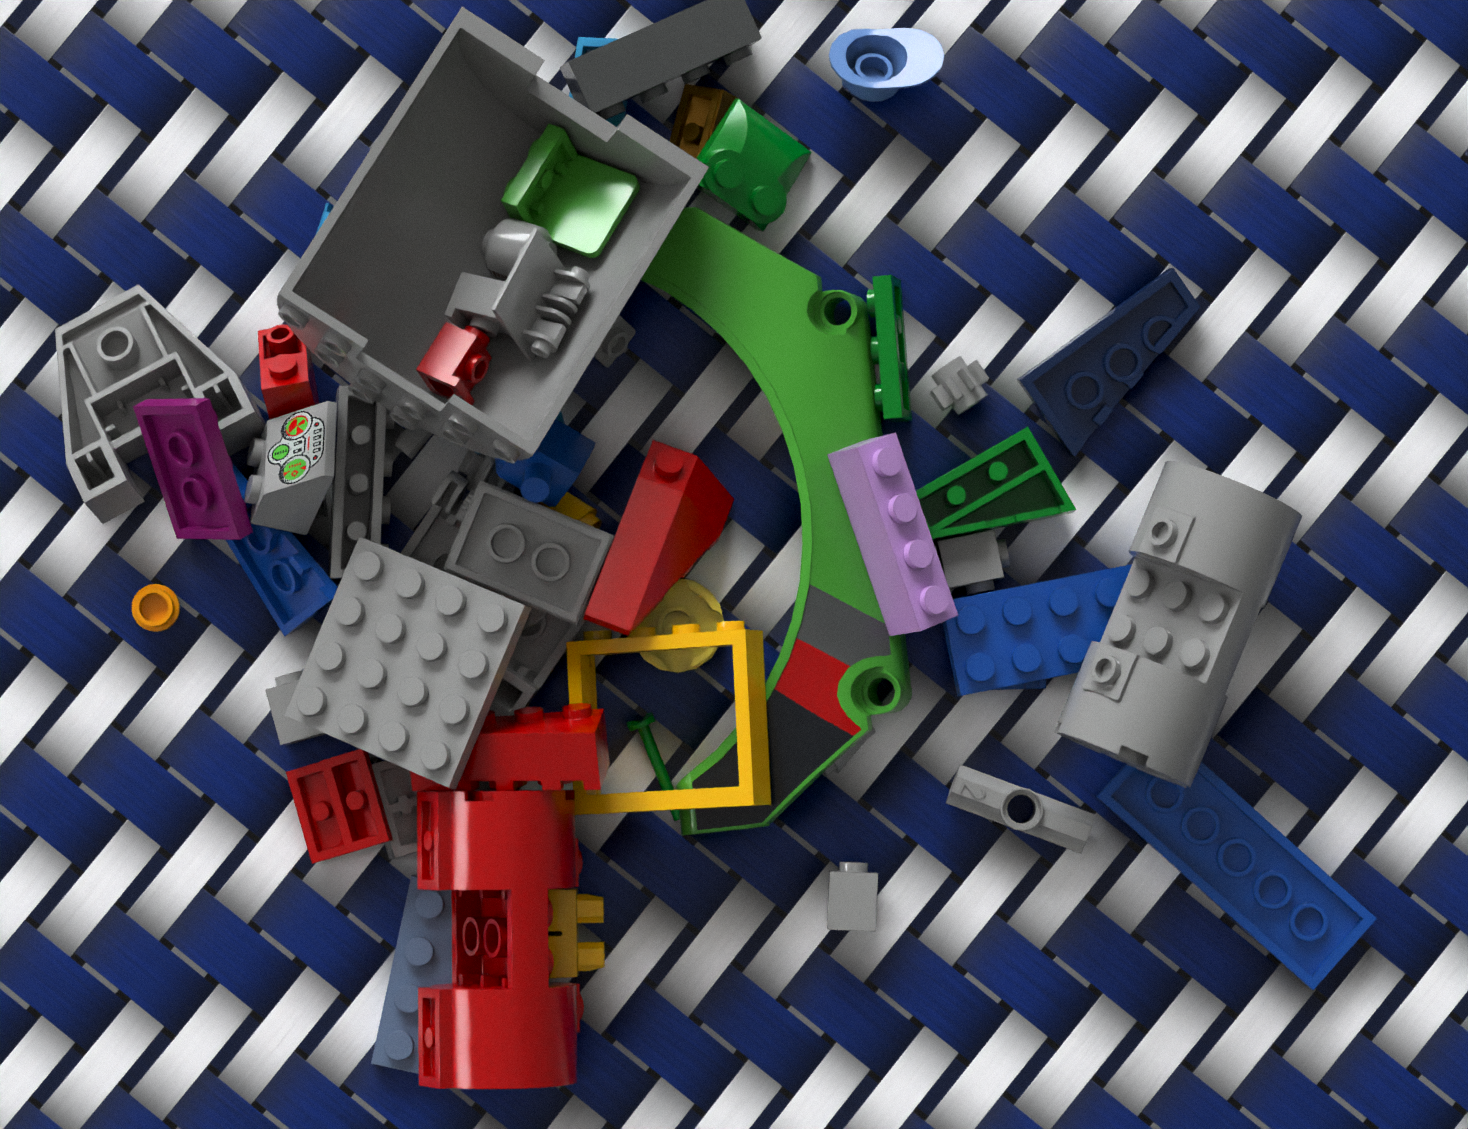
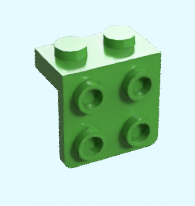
M548 124L540 138L536 139L530 146L528 157L516 177H513L507 183L501 202L510 218L519 219L547 229L552 238V243L588 258H595L601 254L640 190V183L634 175L579 155L565 129Z

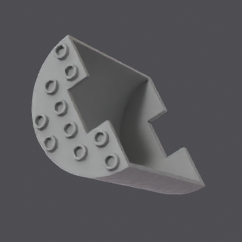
M461 7L277 296L278 315L319 359L350 383L348 390L354 396L370 404L376 401L391 410L390 417L401 426L410 430H414L416 426H419L455 445L514 464L516 460L528 459L536 452L709 167L628 114L617 127L537 76L536 74L544 63V59L464 7ZM548 124L563 128L579 155L634 175L640 183V190L599 256L588 258L556 245L557 257L567 271L570 272L576 266L590 274L588 279L590 288L584 295L580 305L574 304L578 311L575 316H568L571 324L569 328H566L567 330L555 353H550L548 358L535 355L533 361H529L510 335L497 333L495 338L489 337L490 343L486 348L492 357L487 373L470 393L475 400L473 405H470L455 394L448 400L432 393L416 371V368L444 324L447 322L456 326L444 314L461 272L506 281L491 275L485 256L482 253L484 237L490 229H494L502 220L510 218L501 199L504 196L507 183L510 179L516 177L527 159L532 143L540 138Z

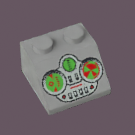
M326 401L267 421L260 438H252L247 455V465L253 466L254 470L248 479L245 491V503L252 504L250 524L307 535L334 478L337 403Z

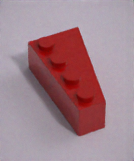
M575 703L562 707V712L543 713L542 707H524L515 710L514 715L495 716V712L489 710L456 790L410 771L412 791H472L480 786L479 781H489V787L496 789V791H514L518 787L526 785L528 781H537L539 785H542V790H562L564 784L574 781H583L584 790H601L610 765L604 708L592 709L591 704Z

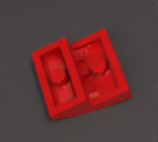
M357 749L286 772L312 864L393 840L368 752Z

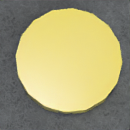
M679 579L667 591L658 606L637 628L656 627V635L672 634V625L700 624L701 632L717 631L716 622H723L724 619L721 606L710 590L693 580ZM719 647L639 653L645 661L659 670L681 673L695 670L713 657Z

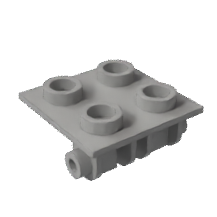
M533 228L527 242L519 250L516 262L504 285L498 290L495 302L491 308L529 361H533L535 355L548 358L550 353L557 351L567 330L566 328H569L571 324L568 316H575L578 311L574 304L580 305L584 295L590 288L588 282L590 274L576 266L570 272L567 271L537 228Z

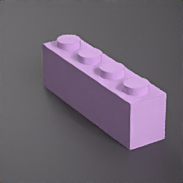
M896 432L867 439L827 454L889 636L920 632L958 616Z

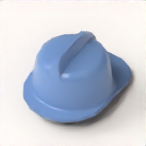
M912 28L853 29L839 35L832 43L829 52L831 68L842 79V86L847 88L857 98L869 102L884 101L894 96L900 88L919 86L933 79L941 70L945 57L941 43L932 34Z

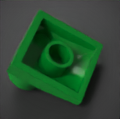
M735 98L696 158L709 167L697 188L756 230L764 232L769 223L776 221L783 214L787 202L786 196L812 152L740 99Z

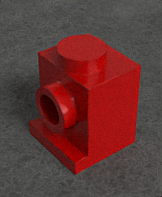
M446 322L416 368V371L432 393L448 400L455 394L470 405H473L475 400L470 393L474 386L485 377L489 362L492 359L486 349L490 339L486 334L473 326L466 325L462 329Z

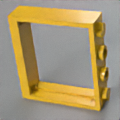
M744 621L716 622L717 631L701 632L700 624L672 625V634L656 635V627L636 628L626 638H612L611 630L583 632V641L566 642L569 704L588 703L591 704L592 709H597L596 655L732 646L739 786L601 794V790H584L583 781H574L575 815L771 805L763 631L745 629Z

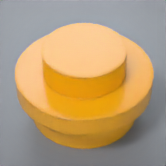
M151 584L143 587L136 593L132 601V614L137 624L143 629L160 632L170 628L177 621L180 614V602L174 591L167 586Z

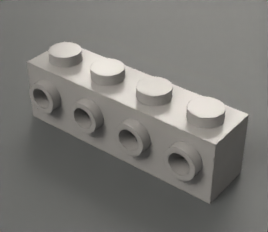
M341 385L336 390L334 478L332 480L328 576L333 581H341L359 536L389 548V544L381 543V524L389 525L391 512V496H383V478L392 476L393 449L385 448L386 429H394V420L389 415L391 410L376 401L373 404L366 403L354 396L348 390L349 386Z

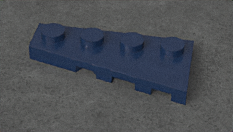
M1169 268L1017 379L1070 456L1075 457L1090 435L1098 426L1104 423L1113 412L1112 409L1129 389L1135 386L1144 375L1143 372L1158 354H1161L1200 308V305L1174 268Z

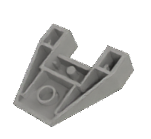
M139 284L55 329L66 465L84 503L102 524L145 502L127 463L148 453L133 406L146 399L210 398L213 410L218 417V425L229 456L250 446L253 437L260 438L266 423L252 395L237 374Z

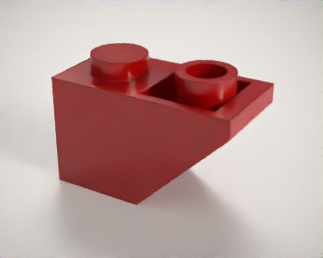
M282 324L269 329L259 330L261 391L269 419L319 404L310 349L294 334L288 325Z

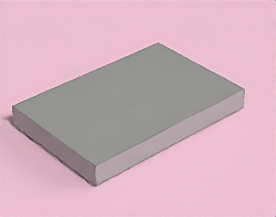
M479 480L443 570L569 623L578 625L615 535L538 503L530 502L524 497L493 484Z

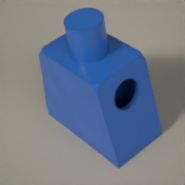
M555 419L532 457L516 460L514 464L500 458H495L496 473L503 480L519 488L526 500L534 503L542 502L549 507H555L580 475L596 442Z

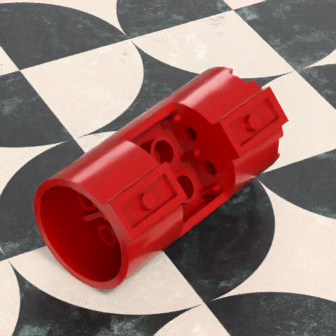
M575 790L417 792L418 889L451 890L452 983L432 985L431 987H418L419 1086L437 1089H527L566 1086L577 1083V1032H580V1020L584 1012L583 998L580 994V984L549 982V976L552 974L554 959L548 944V927L553 921V906L548 899V889L579 887V874L583 866L582 854L578 848V838H575Z

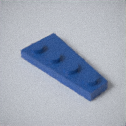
M233 464L236 481L242 499L245 502V491L248 481ZM245 503L247 506V514L251 523L252 504ZM251 524L253 533L240 540H226L285 637L300 629L329 606L338 587L291 532Z

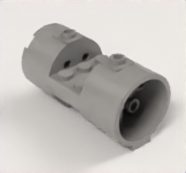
M1166 461L1129 549V553L1135 557L1101 641H1091L1059 718L1055 733L1157 778L1184 788L1187 786L1191 787L1228 698L1225 694L1258 613L1261 608L1266 606L1302 515L1287 504L1230 478L1189 464Z

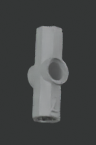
M961 764L954 776L946 800V804L1080 854L1087 843L1095 818L1093 813ZM1018 795L1028 797L1033 805L1031 817L1022 823L1013 821L1007 811L1010 800Z

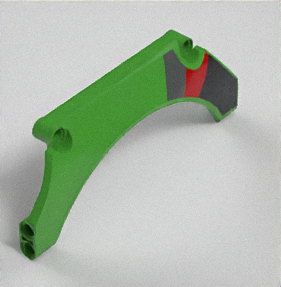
M687 207L681 212L641 280L662 289L686 305L718 332L746 364L766 395L783 431L794 466L801 504L803 545L800 582L792 620L779 657L765 683L771 805L679 810L682 835L770 826V823L794 802L823 772L873 730L871 715L901 711L909 704L912 698L905 634L889 636L827 454L858 442L883 436L880 412L876 409L874 387L877 382L875 365L871 356V329L867 304L861 297L843 290L822 291L820 276L760 244L700 208ZM847 300L851 306V316L845 324L838 325L834 319V310L840 302ZM883 679L889 680L895 689V696L888 705L883 704L877 696V687ZM736 728L715 752L676 785L677 790L739 786Z

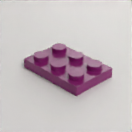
M210 398L146 399L133 406L176 538L240 540L253 533L247 514V506L242 499L233 471L232 460L227 453L218 425V417L213 410Z

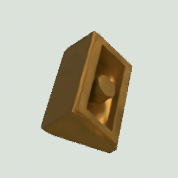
M685 84L670 142L694 158H697L737 97L725 90Z

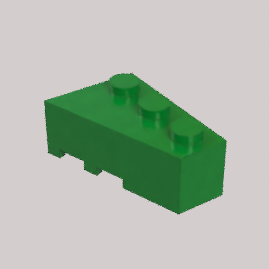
M1029 427L1022 429L916 490L933 542L1067 515L1076 510Z

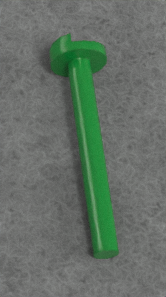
M647 713L643 720L627 722L629 731L638 729L662 791L674 790L649 727V724L656 721L653 713ZM670 810L673 820H680L679 810Z

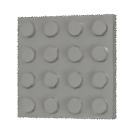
M359 536L284 716L445 787L456 790L532 608Z

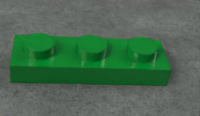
M893 275L872 277L873 289H868L867 307L870 317H876L877 336L871 337L870 343L872 361L874 365H879L881 383L875 384L874 387L876 409L878 412H883L884 420L891 422L912 421L901 279Z

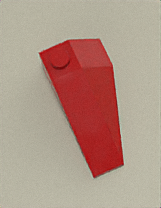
M656 440L652 441L585 611L584 620L629 636L658 606L667 591L680 578L683 579L690 572L693 564L706 550L709 551L719 541L734 498L698 456Z

